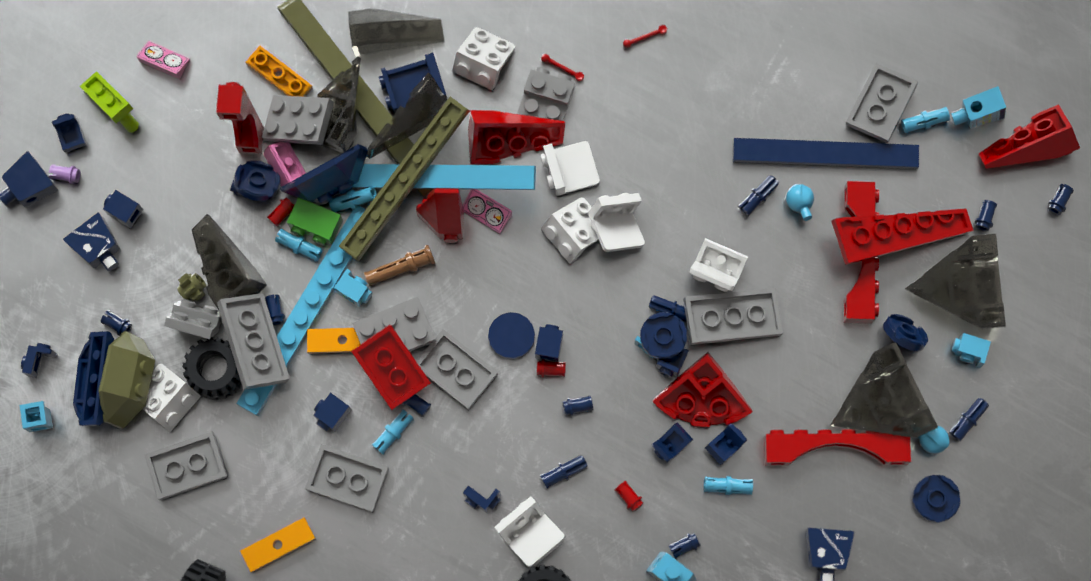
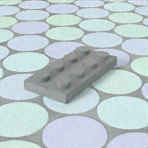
M776 288L688 296L683 299L690 345L781 336L783 334Z
M264 294L220 299L217 305L243 390L287 383L290 379Z

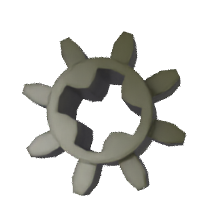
M185 273L178 279L180 284L177 290L184 299L198 301L206 295L203 292L206 283L197 273L193 275Z

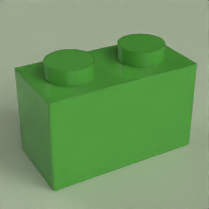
M298 197L287 224L291 228V232L303 237L306 234L313 237L312 241L320 245H325V243L332 245L343 219L338 213Z

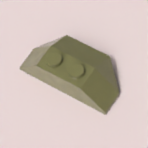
M127 331L123 332L120 337L109 345L99 387L100 403L104 413L103 421L120 429H124L146 405L155 359L144 339Z

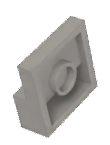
M544 68L531 69L517 114L564 121L575 88V82H572V78L564 74H559L558 77L549 75L550 72Z
M182 299L173 305L172 313L166 317L164 326L211 339L219 332L222 318L220 312L215 307L205 305L203 308L196 306L194 301Z

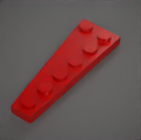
M967 209L925 211L911 214L897 213L895 215H875L870 217H842L831 221L845 265L974 231Z

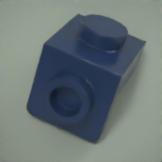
M62 114L52 121L64 152L87 145L79 120L74 114Z
M37 343V346L29 345L27 354L21 360L22 373L28 377L37 378L42 356L56 358L57 353L51 350V346L47 344Z
M684 348L676 357L668 360H658L656 368L660 369L659 373L669 378H672V376L678 377L689 350Z
M677 422L662 437L655 441L652 446L655 449V454L660 459L669 462L693 441V438Z
M730 423L705 449L722 465L744 445L747 438L741 430Z
M469 485L463 491V495L466 497L465 503L473 509L479 507L486 513L489 509L493 511L501 501L499 498L501 493L498 489H495L488 499L484 498Z

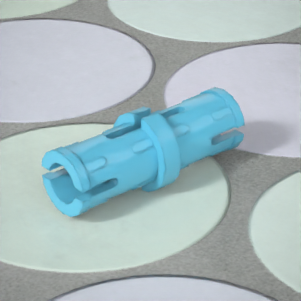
M943 107L928 113L923 111L920 112V115L902 119L901 124L906 134L921 128L926 130L931 128V125L950 121V115L947 107Z
M373 186L358 191L351 190L346 195L333 198L329 202L330 208L333 212L347 208L355 209L360 204L373 201L377 193Z
M282 228L277 234L279 237L275 238V242L292 249L295 254L301 253L316 262L320 259L321 255L319 253L322 254L323 248L305 241L306 238L302 236L297 237Z
M404 409L401 410L400 414L390 425L387 424L384 427L386 430L372 444L381 454H384L396 438L399 440L402 431L414 420L410 414L405 418L408 412Z
M726 476V478L704 477L703 488L704 492L725 493V495H731V493L752 495L753 480L732 479L731 476Z

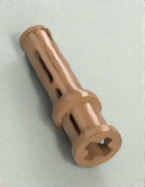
M425 245L424 249L414 253L407 252L405 257L364 272L368 285L372 286L410 270L411 272H416L422 266L430 263L434 265L436 263L429 245Z

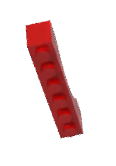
M227 82L226 85H219L216 113L220 120H232L235 146L238 152L262 154L264 126L244 87L236 82Z
M847 181L844 191V210L850 217L879 215V212H875V203H879V189H875V182ZM879 257L862 261L858 280L844 299V323L872 324L875 317L879 316V303H875V294L879 293V280H875V271L879 270Z
M846 429L841 430V433L832 434V430H818L817 434H808V430H794V434H784V430H770V434H766L764 437L765 466L790 465L797 458L810 451L834 446L862 451L874 457L883 465H908L911 462L910 433H904L902 429L889 430V433H880L878 429L865 430V433H856V430Z

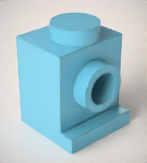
M346 269L334 289L336 293L360 307L362 303L366 304L369 301L373 292L366 286L368 284L366 281L358 276L352 278V272Z
M963 333L959 339L955 338L951 351L955 352L954 355L959 356L961 361L967 363L975 361L977 362L976 367L981 368L985 364L991 341Z
M44 401L20 405L23 429L28 432H36L53 428L51 410L45 407Z

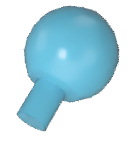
M803 184L793 185L786 194L787 205L793 211L801 213L804 221L812 219L809 209L814 203V193L808 186Z
M929 425L923 430L913 426L910 431L911 436L920 439L922 448L928 453L938 454L944 451L950 444L947 431L939 425Z

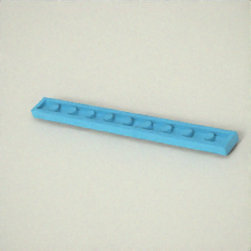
M361 206L353 209L277 335L286 368L305 339L307 329H311L332 294L335 285L353 259L339 245L366 209ZM277 384L246 389L236 404L258 416Z

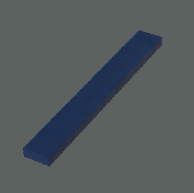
M734 138L733 162L918 169L919 145Z

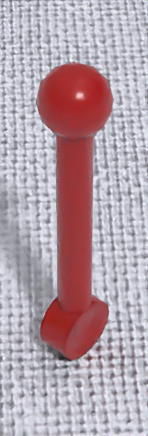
M660 25L655 31L632 40L626 39L623 41V46L629 48L632 44L654 35H664L667 32V27Z
M548 54L541 56L543 62H549L573 75L576 81L581 82L584 79L582 72H575L551 59Z

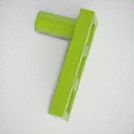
M97 71L80 85V88L116 124L120 122L129 133L135 132L138 129L139 123L130 113L133 107Z

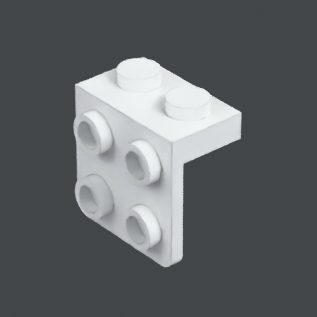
M474 28L458 49L452 72L493 90L497 84L500 70L513 53L515 45L486 30Z
M587 141L554 149L552 144L543 146V154H540L544 168L548 167L550 174L546 176L550 189H554L556 196L599 184L600 179Z
M622 193L611 197L608 195L601 196L588 212L602 249L605 252L641 248L645 244L633 214L642 201L639 193Z
M579 198L553 213L541 228L546 237L554 244L569 264L576 261L585 248L599 240L588 214L592 207L584 198Z
M705 238L689 273L693 274V278L700 282H706L707 280L714 283L715 288L721 291H733L748 256Z
M159 364L153 370L147 401L143 410L171 432L201 396L166 366Z
M531 496L494 527L505 543L528 568L535 567L566 539L562 531L544 514L538 503Z

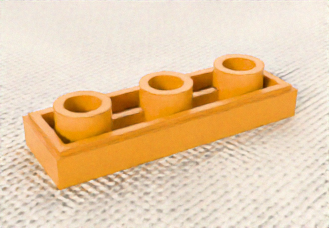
M261 45L246 60V64L286 96L306 97L313 89L310 83ZM277 72H282L280 76H275Z
M354 328L307 329L308 354L349 353L360 345ZM341 338H347L345 344L339 343Z
M303 517L242 549L240 552L252 573L316 538L306 518ZM281 541L282 547L275 549V543Z

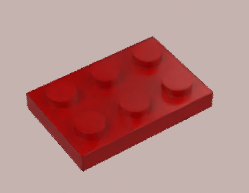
M391 324L351 350L391 410L431 383Z

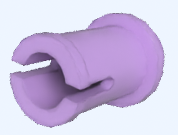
M56 165L50 166L49 173H53V175H49L50 179L68 181L69 184L79 182L80 169H77L75 166L70 168Z

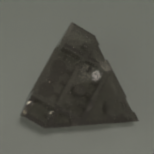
M358 56L352 61L350 69L340 72L317 94L318 98H330L334 101L322 146L341 153L352 147L357 134L356 112L361 58Z
M996 234L971 236L959 248L952 251L924 273L917 281L905 288V290L980 329L1006 327Z
M895 342L872 354L869 359L870 361L860 374L837 416L830 424V426L913 438H918L938 428Z

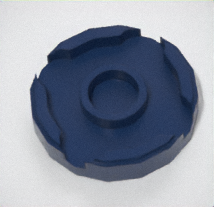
M251 160L242 166L239 165L233 178L237 191L244 197L254 201L271 199L277 194L280 186L278 172L276 174L270 164L262 161Z
M508 312L494 319L489 327L488 339L490 346L497 355L513 360L526 355L534 345L535 332L532 323L527 317L520 313Z
M658 312L651 315L642 325L640 342L643 349L650 356L659 360H668L676 357L684 349L687 342V329L684 322L677 316H674V314Z
M892 314L890 317L888 316L883 324L886 334L895 343L908 350L922 351L928 342V336L924 329L920 326L916 328L913 325L914 321L906 316Z
M944 475L927 476L918 482L913 490L912 503L914 509L921 518L928 522L940 523L947 521L957 513L960 507L959 489L951 479Z

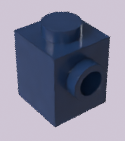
M115 190L113 194H109L105 199L103 210L112 218L131 228L143 211V208L139 203Z
M550 324L539 328L535 350L536 359L559 362L563 330H559L558 326Z
M330 392L325 400L321 399L317 403L313 416L318 420L316 424L326 432L329 429L336 432L352 409Z

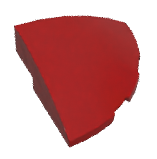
M709 352L686 369L652 400L659 409L674 419L679 418L690 422L693 426L710 427L711 425L722 423L728 425L753 412L739 390Z

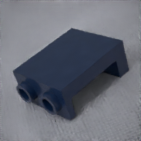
M434 53L426 54L425 60L391 70H386L385 67L381 68L382 76L378 78L382 90L387 89L389 95L385 97L388 111L393 110L395 117L447 101V95Z

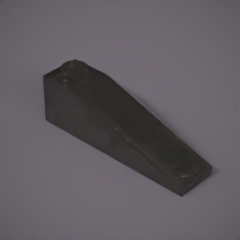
M374 8L348 11L351 43L355 56L445 42L442 21L439 18Z

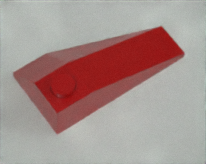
M1059 104L1037 113L1031 117V123L1023 128L1018 126L1014 129L1013 135L1007 139L1000 138L978 153L985 168L1055 159L1080 149L1073 127Z
M470 110L468 125L470 164H495L507 157H519L524 152L543 150V146L548 144L553 146L563 144L565 121L494 110Z
M434 188L428 194L427 199H423L421 204L416 206L417 216L439 239H444V242L455 243L458 242V239L463 240L464 210L459 189Z

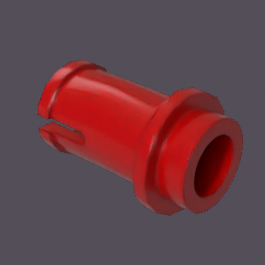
M287 197L284 200L280 199L281 203L267 216L277 227L292 212L295 206Z
M544 359L537 361V375H541V378H544V376L565 377L566 362H545Z
M627 481L622 482L615 488L614 491L627 504L628 510L631 509L634 512L644 504L642 496L638 497Z

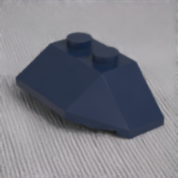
M357 144L288 184L280 187L281 192L320 205L326 204L333 199L332 196L338 193H346L352 189V185L358 183L368 149Z
M109 331L90 332L89 340L84 345L78 358L73 406L80 426H100L104 422L99 387L108 347L115 340Z

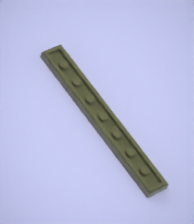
M451 96L448 98L339 245L341 249L357 261L361 259L470 110Z

